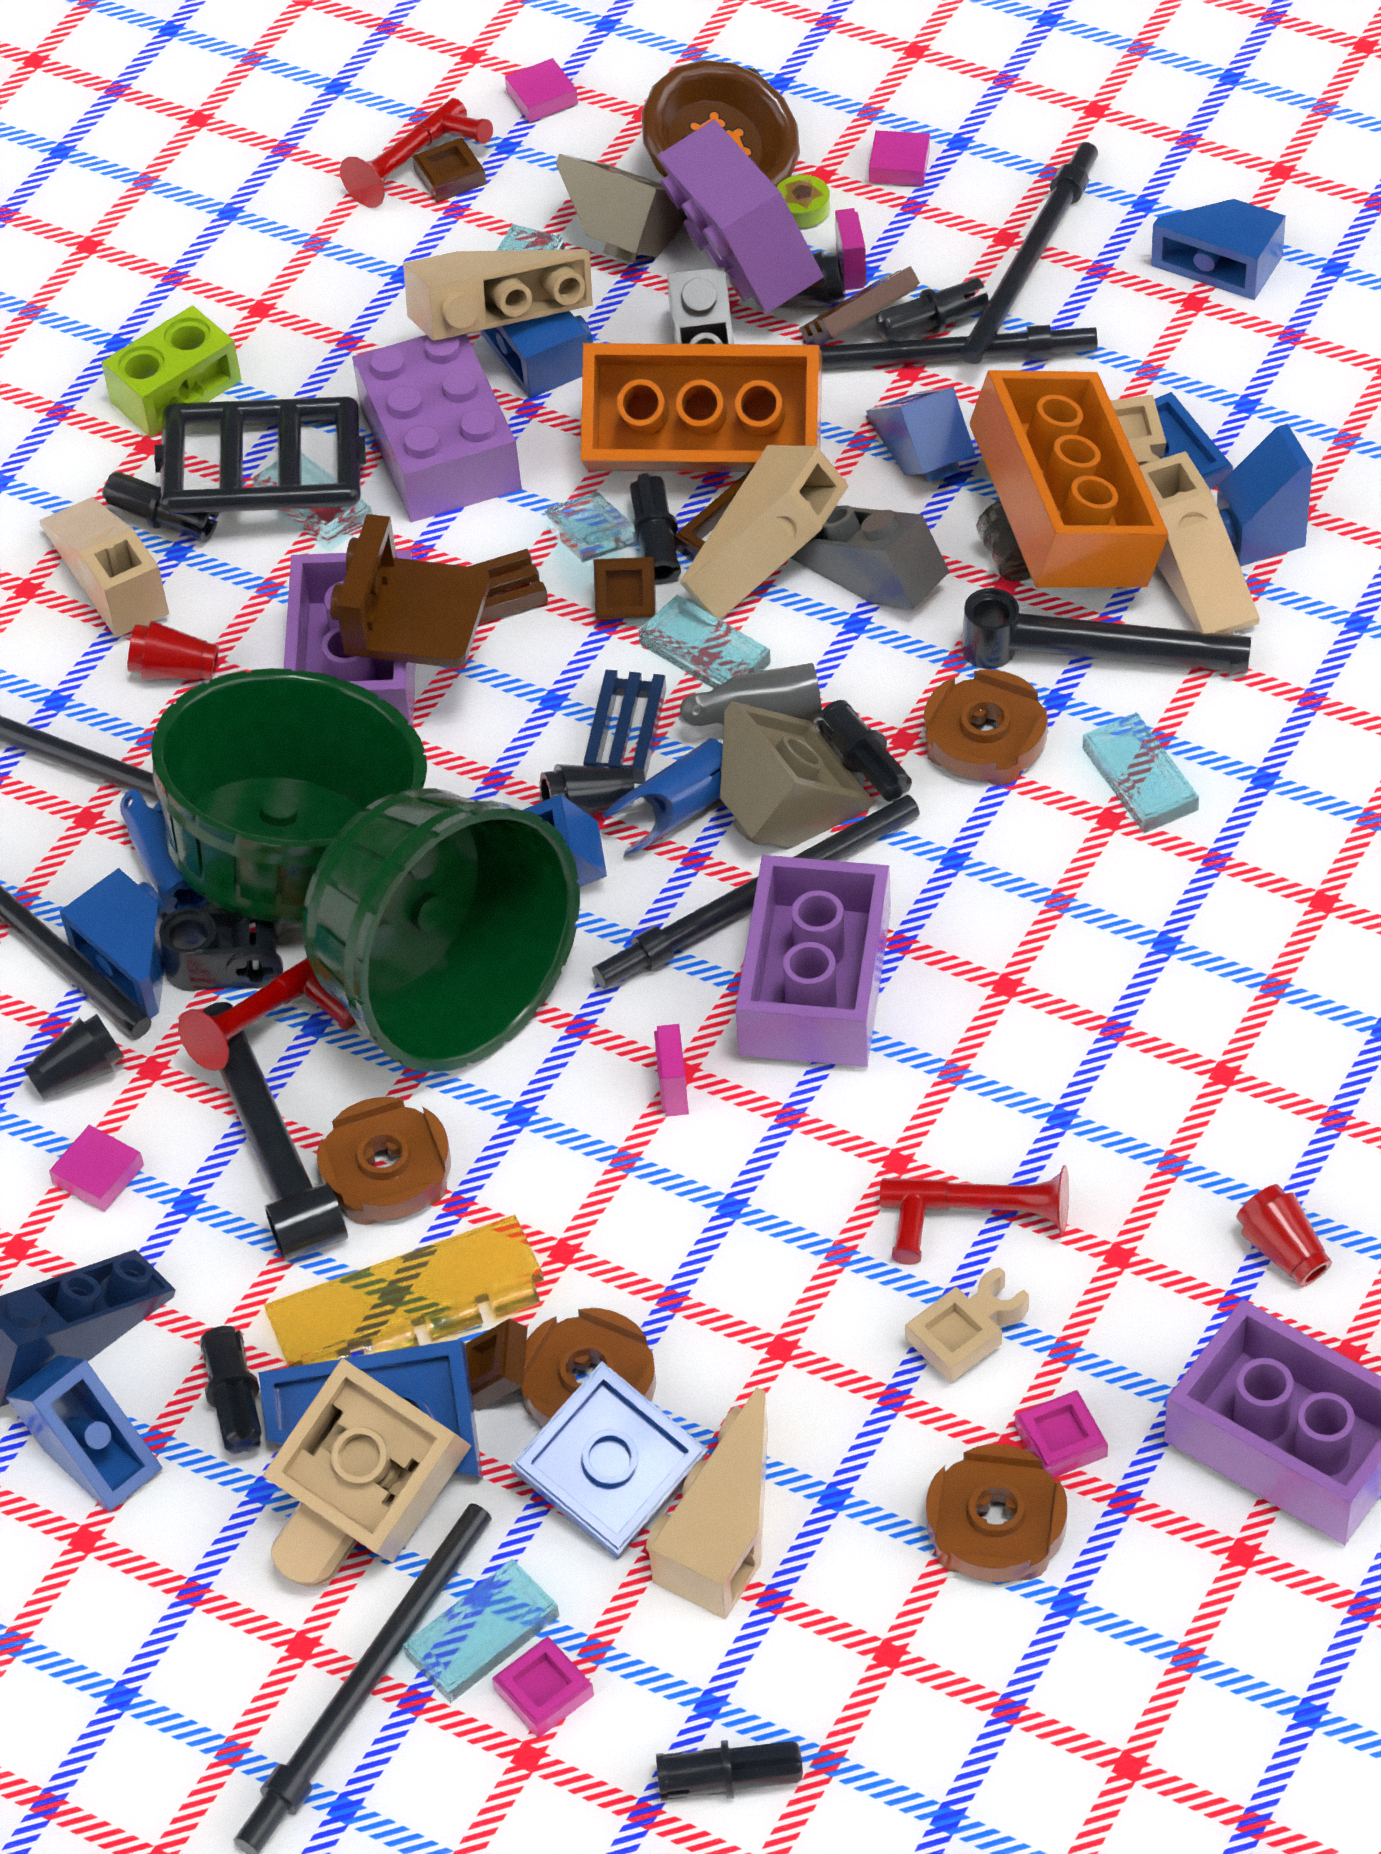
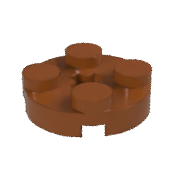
M991 669L974 671V679L963 680L955 684V677L943 682L933 691L925 706L924 733L928 758L932 763L965 778L987 780L989 783L997 786L1011 784L1017 780L1021 770L1029 767L1037 760L1045 747L1048 734L1046 707L1044 709L1039 703L1038 692L1023 678L1012 673ZM987 718L996 720V729L989 731L978 730L971 725L972 723L983 724Z
M376 1097L349 1106L341 1111L332 1121L333 1130L326 1136L324 1143L321 1138L318 1146L317 1163L322 1184L329 1183L339 1207L345 1210L347 1217L356 1224L368 1225L376 1221L404 1218L422 1210L428 1205L439 1202L445 1196L447 1191L446 1180L451 1168V1154L445 1128L434 1113L423 1106V1113L415 1108L405 1107L403 1099ZM387 1149L391 1157L401 1155L400 1159L391 1166L375 1167L371 1165L375 1162V1153L380 1150Z
M585 1308L578 1309L579 1317L567 1318L557 1323V1316L538 1326L526 1342L524 1379L521 1389L524 1408L527 1413L544 1427L582 1384L576 1381V1376L571 1371L574 1368L586 1370L591 1363L599 1365L601 1361L651 1402L656 1389L654 1358L652 1351L647 1345L646 1336L636 1323L626 1316L611 1310Z
M1000 1444L977 1446L963 1452V1460L954 1463L946 1472L944 1465L932 1479L926 1497L928 1536L936 1548L937 1559L947 1570L960 1572L970 1578L987 1582H1008L1017 1579L1033 1580L1047 1570L1049 1560L1059 1551L1067 1529V1497L1065 1489L1058 1478L1056 1483L1052 1475L1043 1469V1461L1027 1450ZM999 1501L1005 1503L1006 1513L1014 1515V1517L1010 1521H1004L1003 1524L987 1523V1519L979 1517L977 1512L989 1511L992 1502Z

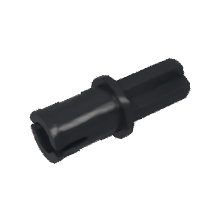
M973 277L966 282L937 292L930 288L922 290L919 298L879 311L876 315L878 334L885 342L900 341L928 330L935 334L943 332L946 324L977 313L981 314L989 302L988 294L986 292L975 296V291L981 290L985 286L979 278Z
M117 471L109 475L107 483L103 487L102 496L108 504L146 518L148 526L154 529L164 526L193 537L202 543L207 542L216 529L218 521L211 520L209 517L216 519L219 516V512L168 514L164 512L159 502L160 486L158 487Z
M642 473L638 475V480L630 485L635 520L631 525V533L635 541L639 542L641 557H655L656 584H667L677 579L681 574L674 535L678 531L677 519L669 512L664 480L660 476H649L648 473Z
M837 700L831 702L820 712L819 717L823 720H817V727L839 749L843 755L842 761L844 766L851 772H861L880 795L889 802L898 800L903 793L910 790L912 779L886 750V737L878 730H871L847 701Z
M233 1326L214 1327L206 1331L199 1341L208 1372L209 1382L204 1390L206 1399L212 1407L216 1408L224 1448L234 1455L243 1451L252 1453L260 1447V1436L262 1434L255 1404V1398L260 1390L258 1380L248 1370L242 1332L240 1330L235 1332V1327Z
M728 1740L721 1741V1747L683 1753L656 1754L661 1801L726 1793L727 1799H734V1790L798 1783L803 1777L801 1750L798 1743L793 1741L729 1748Z

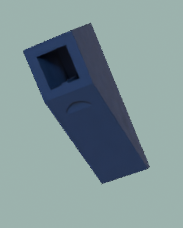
M134 1249L1 1295L0 1407L10 1404L6 1396L56 1356L63 1355L86 1359L87 1362L171 1300L175 1295L176 1289Z

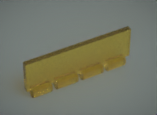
M514 1214L266 1303L264 1308L287 1366L294 1367L352 1357L350 1350L361 1347L363 1355L419 1346L414 1327L424 1324L431 1342L441 1340L482 1325L483 1320L477 1304L487 1301L495 1320L540 1304L535 1283L544 1281V1278L522 1227Z

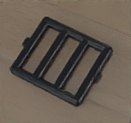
M343 396L173 403L167 405L162 415L161 445H155L154 451L155 471L160 473V507L168 514L350 507L356 505L361 498L360 464H366L365 436H359V406L357 401L352 397ZM336 420L337 483L302 485L301 421ZM278 422V486L243 487V424ZM220 425L219 488L184 490L185 426Z

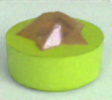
M795 175L784 179L777 185V189L781 192L799 228L817 225L828 216L830 212V191L823 180L811 175Z

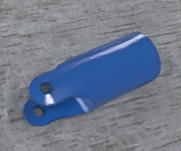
M713 738L708 739L618 799L602 815L603 818L617 813L640 797L644 798L653 808L655 824L651 832L624 851L625 854L636 853L650 846L720 798L723 750L721 742Z
M128 790L120 803L121 815L127 825L130 839L150 882L164 903L165 912L171 914L176 910L184 908L203 909L210 901L207 900L206 896L202 897L187 884L169 855L165 842V821L161 801L154 808H150L139 790Z

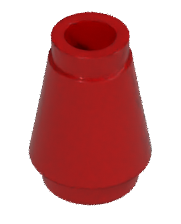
M151 621L149 626L135 624L129 645L127 670L140 673L141 680L201 678L211 680L214 678L219 644L208 643L206 640L155 621Z
M1273 1184L1255 1194L1238 1211L1236 1218L1243 1226L1241 1235L1289 1277L1293 1278L1300 1287H1305L1317 1280L1332 1265L1331 1259L1325 1253V1249L1295 1193H1285L1278 1184Z

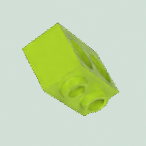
M193 305L101 362L110 402L150 438L162 431V415L167 405L173 403L209 402L242 381L234 340Z

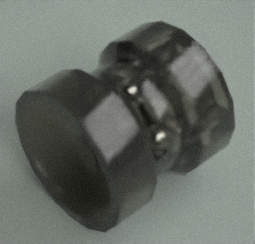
M999 500L986 508L980 515L976 524L977 533L984 546L989 551H993V563L999 574L1005 580L1012 582L1024 581L1031 578V575Z

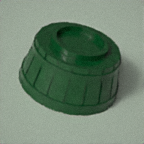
M278 668L251 670V672L241 671L226 674L209 680L207 684L203 682L177 698L176 703H172L159 719L156 730H154L151 749L153 782L161 801L165 821V842L175 867L180 875H183V879L202 897L206 896L207 900L232 913H241V916L270 922L273 920H279L281 923L302 922L303 911H306L304 903L312 876L317 872L316 867L331 841L333 839L336 840L339 836L338 832L360 811L364 812L366 810L365 807L389 794L396 795V792L424 787L427 774L426 755H423L425 749L414 727L408 725V720L398 709L386 700H380L378 695L349 681L337 680V677L318 672L292 671V669Z
M437 788L396 792V795L389 794L365 807L366 810L364 812L360 811L338 832L339 836L336 840L333 839L323 853L316 867L317 872L313 874L304 903L306 906L302 919L303 941L306 943L304 948L318 982L329 995L344 1006L355 1019L365 1036L381 1048L385 1054L401 1065L413 1070L430 1072V1069L434 1072L451 1071L465 1067L469 1062L473 1064L486 1058L504 1046L503 1043L505 1041L509 1042L536 1015V1010L542 1007L553 991L562 974L561 969L563 965H566L577 930L575 924L578 921L580 909V884L577 883L579 877L571 850L568 846H565L567 842L554 826L548 821L542 820L543 818L529 811L520 810L510 804L497 801H478Z

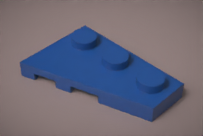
M461 1339L344 1358L472 1445L453 1474L483 1479L465 1343ZM341 1359L258 1372L267 1441L278 1445L285 1443Z

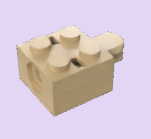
M342 1358L262 1475L300 1501L273 1541L271 1557L275 1567L285 1578L306 1587H321L332 1580L357 1541L379 1556L394 1562L472 1445Z

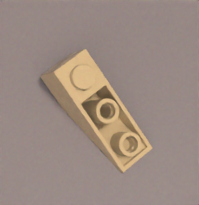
M587 249L456 251L403 263L407 317L432 341L593 306L590 252Z
M767 445L680 580L681 585L712 621H719L821 531L822 526L826 523L849 485L818 446Z
M1184 451L1139 465L1169 533L1157 566L1197 631L1201 633L1229 634L1233 630L1238 631L1259 624V614L1213 494L1187 452Z
M93 497L39 520L42 529L115 638L133 631L135 624L146 625L169 614L158 564L133 528Z
M758 1387L755 1388L743 1408L735 1406L728 1413L719 1431V1444L707 1461L700 1459L693 1465L684 1482L683 1498L671 1515L663 1513L657 1519L646 1542L654 1584L725 1620L760 1568L762 1561L768 1417L766 1391Z

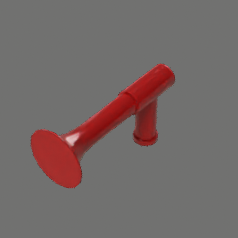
M451 98L378 157L370 161H364L358 157L345 158L339 168L340 178L352 198L368 208H376L383 203L385 197L383 186L385 179L425 146H430L444 134L473 139L477 143L485 144L489 142L493 135L492 122L483 118L474 119L466 117L467 110L464 104L459 99Z
M305 958L272 979L270 984L219 1015L209 1016L203 1011L196 1009L183 1012L179 1019L178 1032L188 1055L203 1068L217 1071L224 1068L229 1060L228 1043L235 1035L282 1004H288L302 994L337 1021L339 1027L343 1030L353 1027L356 1021L339 1001L326 992L318 982L308 959Z
M1063 1165L1060 1173L1051 1180L1033 1185L950 1183L949 1180L882 1178L880 1183V1206L900 1208L896 1244L892 1248L891 1257L896 1262L905 1265H914L921 1261L922 1251L920 1246L926 1209L948 1210L949 1208L1031 1212L1049 1218L1058 1226L1060 1234H1065L1069 1210V1175L1067 1165Z

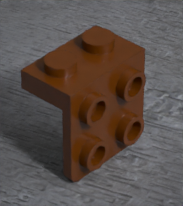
M366 514L359 538L352 537L348 543L346 552L347 574L344 583H336L331 595L330 614L332 620H339L344 654L449 668L463 666L467 662L490 588L489 573L485 569L397 558L391 517Z

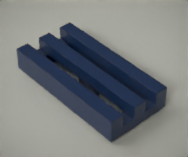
M605 670L583 766L616 767L617 769L628 767L632 773L633 781H646L667 689L665 675L653 674L652 681H642V673L629 671L628 679L618 678V670ZM617 695L624 696L608 763H601ZM638 697L648 698L632 766L623 765Z

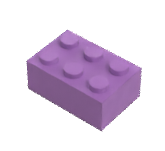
M715 119L657 155L668 175L660 180L675 207L677 209L682 208L688 219L683 222L687 233L700 251L705 250L715 268L725 267L728 280L743 301L752 297L762 310L768 314L824 277L781 192Z
M467 334L435 341L424 335L352 356L361 409L411 523L522 490L516 440Z
M411 550L396 551L397 558L413 560ZM346 553L291 555L283 669L318 672L337 677V680L340 681L346 680L378 695L380 700L384 699L398 709L408 720V725L413 726L416 663L344 654L339 620H332L330 602L335 584L344 583L347 574Z
M762 855L735 1009L739 1056L868 1067L891 914L890 865Z
M1241 1299L1167 1397L1164 1441L1345 1546L1381 1496V1376Z

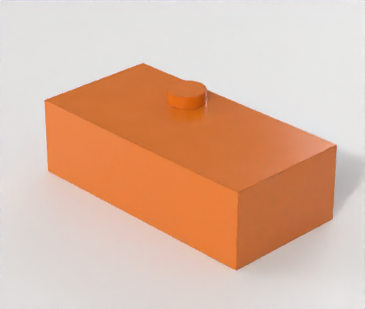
M583 343L580 461L588 471L748 472L754 467L767 445L818 446L821 450L822 354L819 345Z
M988 370L969 425L1035 587H1148L1169 533L1098 372Z

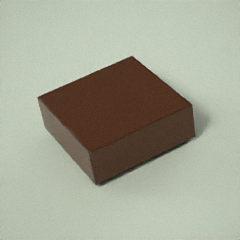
M462 137L412 156L414 171L436 203L486 185L485 170Z
M655 557L593 559L596 619L657 617Z
M509 1318L465 1343L474 1409L479 1411L523 1386L528 1327Z

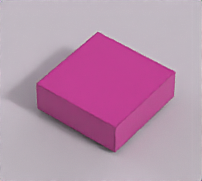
M554 58L505 76L506 91L529 122L578 104L577 89Z
M875 130L869 163V183L924 186L930 153V134Z
M855 208L835 210L836 253L841 264L845 290L864 288V284H866V249L858 212H855Z
M680 1025L657 1026V1031H654L662 1113L666 1112V1117L687 1115L689 1110Z
M89 1124L52 1166L49 1173L54 1185L105 1212L141 1170L144 1162L141 1152Z
M1078 1390L1015 1414V1429L1027 1451L1043 1461V1469L1050 1473L1053 1478L1108 1456V1443Z
M549 1636L545 1637L492 1677L494 1690L538 1739L594 1696L593 1684Z

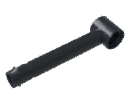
M998 588L977 590L967 598L964 605L961 650L965 659L979 668L995 669L1002 667L1013 659L1016 650L1190 668L1202 667L1209 670L1229 671L1228 676L1237 673H1247L1251 637L1242 636L1234 630L1232 635L1201 633L1199 631L1019 613L1017 600L1010 593Z
M218 1002L209 1005L202 1011L209 1016H216L229 1010L233 1005L227 1002ZM243 1029L229 1041V1060L219 1072L275 1199V1202L264 1205L273 1237L283 1260L286 1262L348 1239V1232L337 1199L329 1183L327 1182L316 1187L312 1186Z

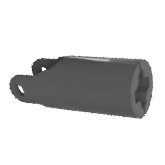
M813 663L735 675L709 692L687 696L680 705L682 718L694 726L714 723L724 725L725 709L731 701L801 719L819 717L822 711L818 679ZM695 705H699L701 708L698 715H693L692 708Z

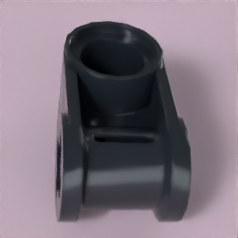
M184 908L176 910L166 916L159 929L167 979L173 986L184 991L193 992L203 989L231 987L263 988L270 984L272 979L283 973V960L277 954V938L282 933L283 923L279 922V920H273L272 922L256 920L241 916V913L238 912L232 913L223 908ZM254 922L256 924V932H250V923ZM253 960H259V969H253Z

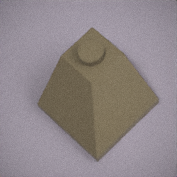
M559 154L556 166L585 233L588 237L605 242L603 253L632 263H635L638 254L658 257L683 226V222L688 219L682 208L677 209L659 182L605 163Z
M731 701L725 709L720 798L734 815L733 824L735 828L747 840L758 845L766 842L793 848L868 811L874 803L869 794L850 770L844 766L843 761L811 721Z

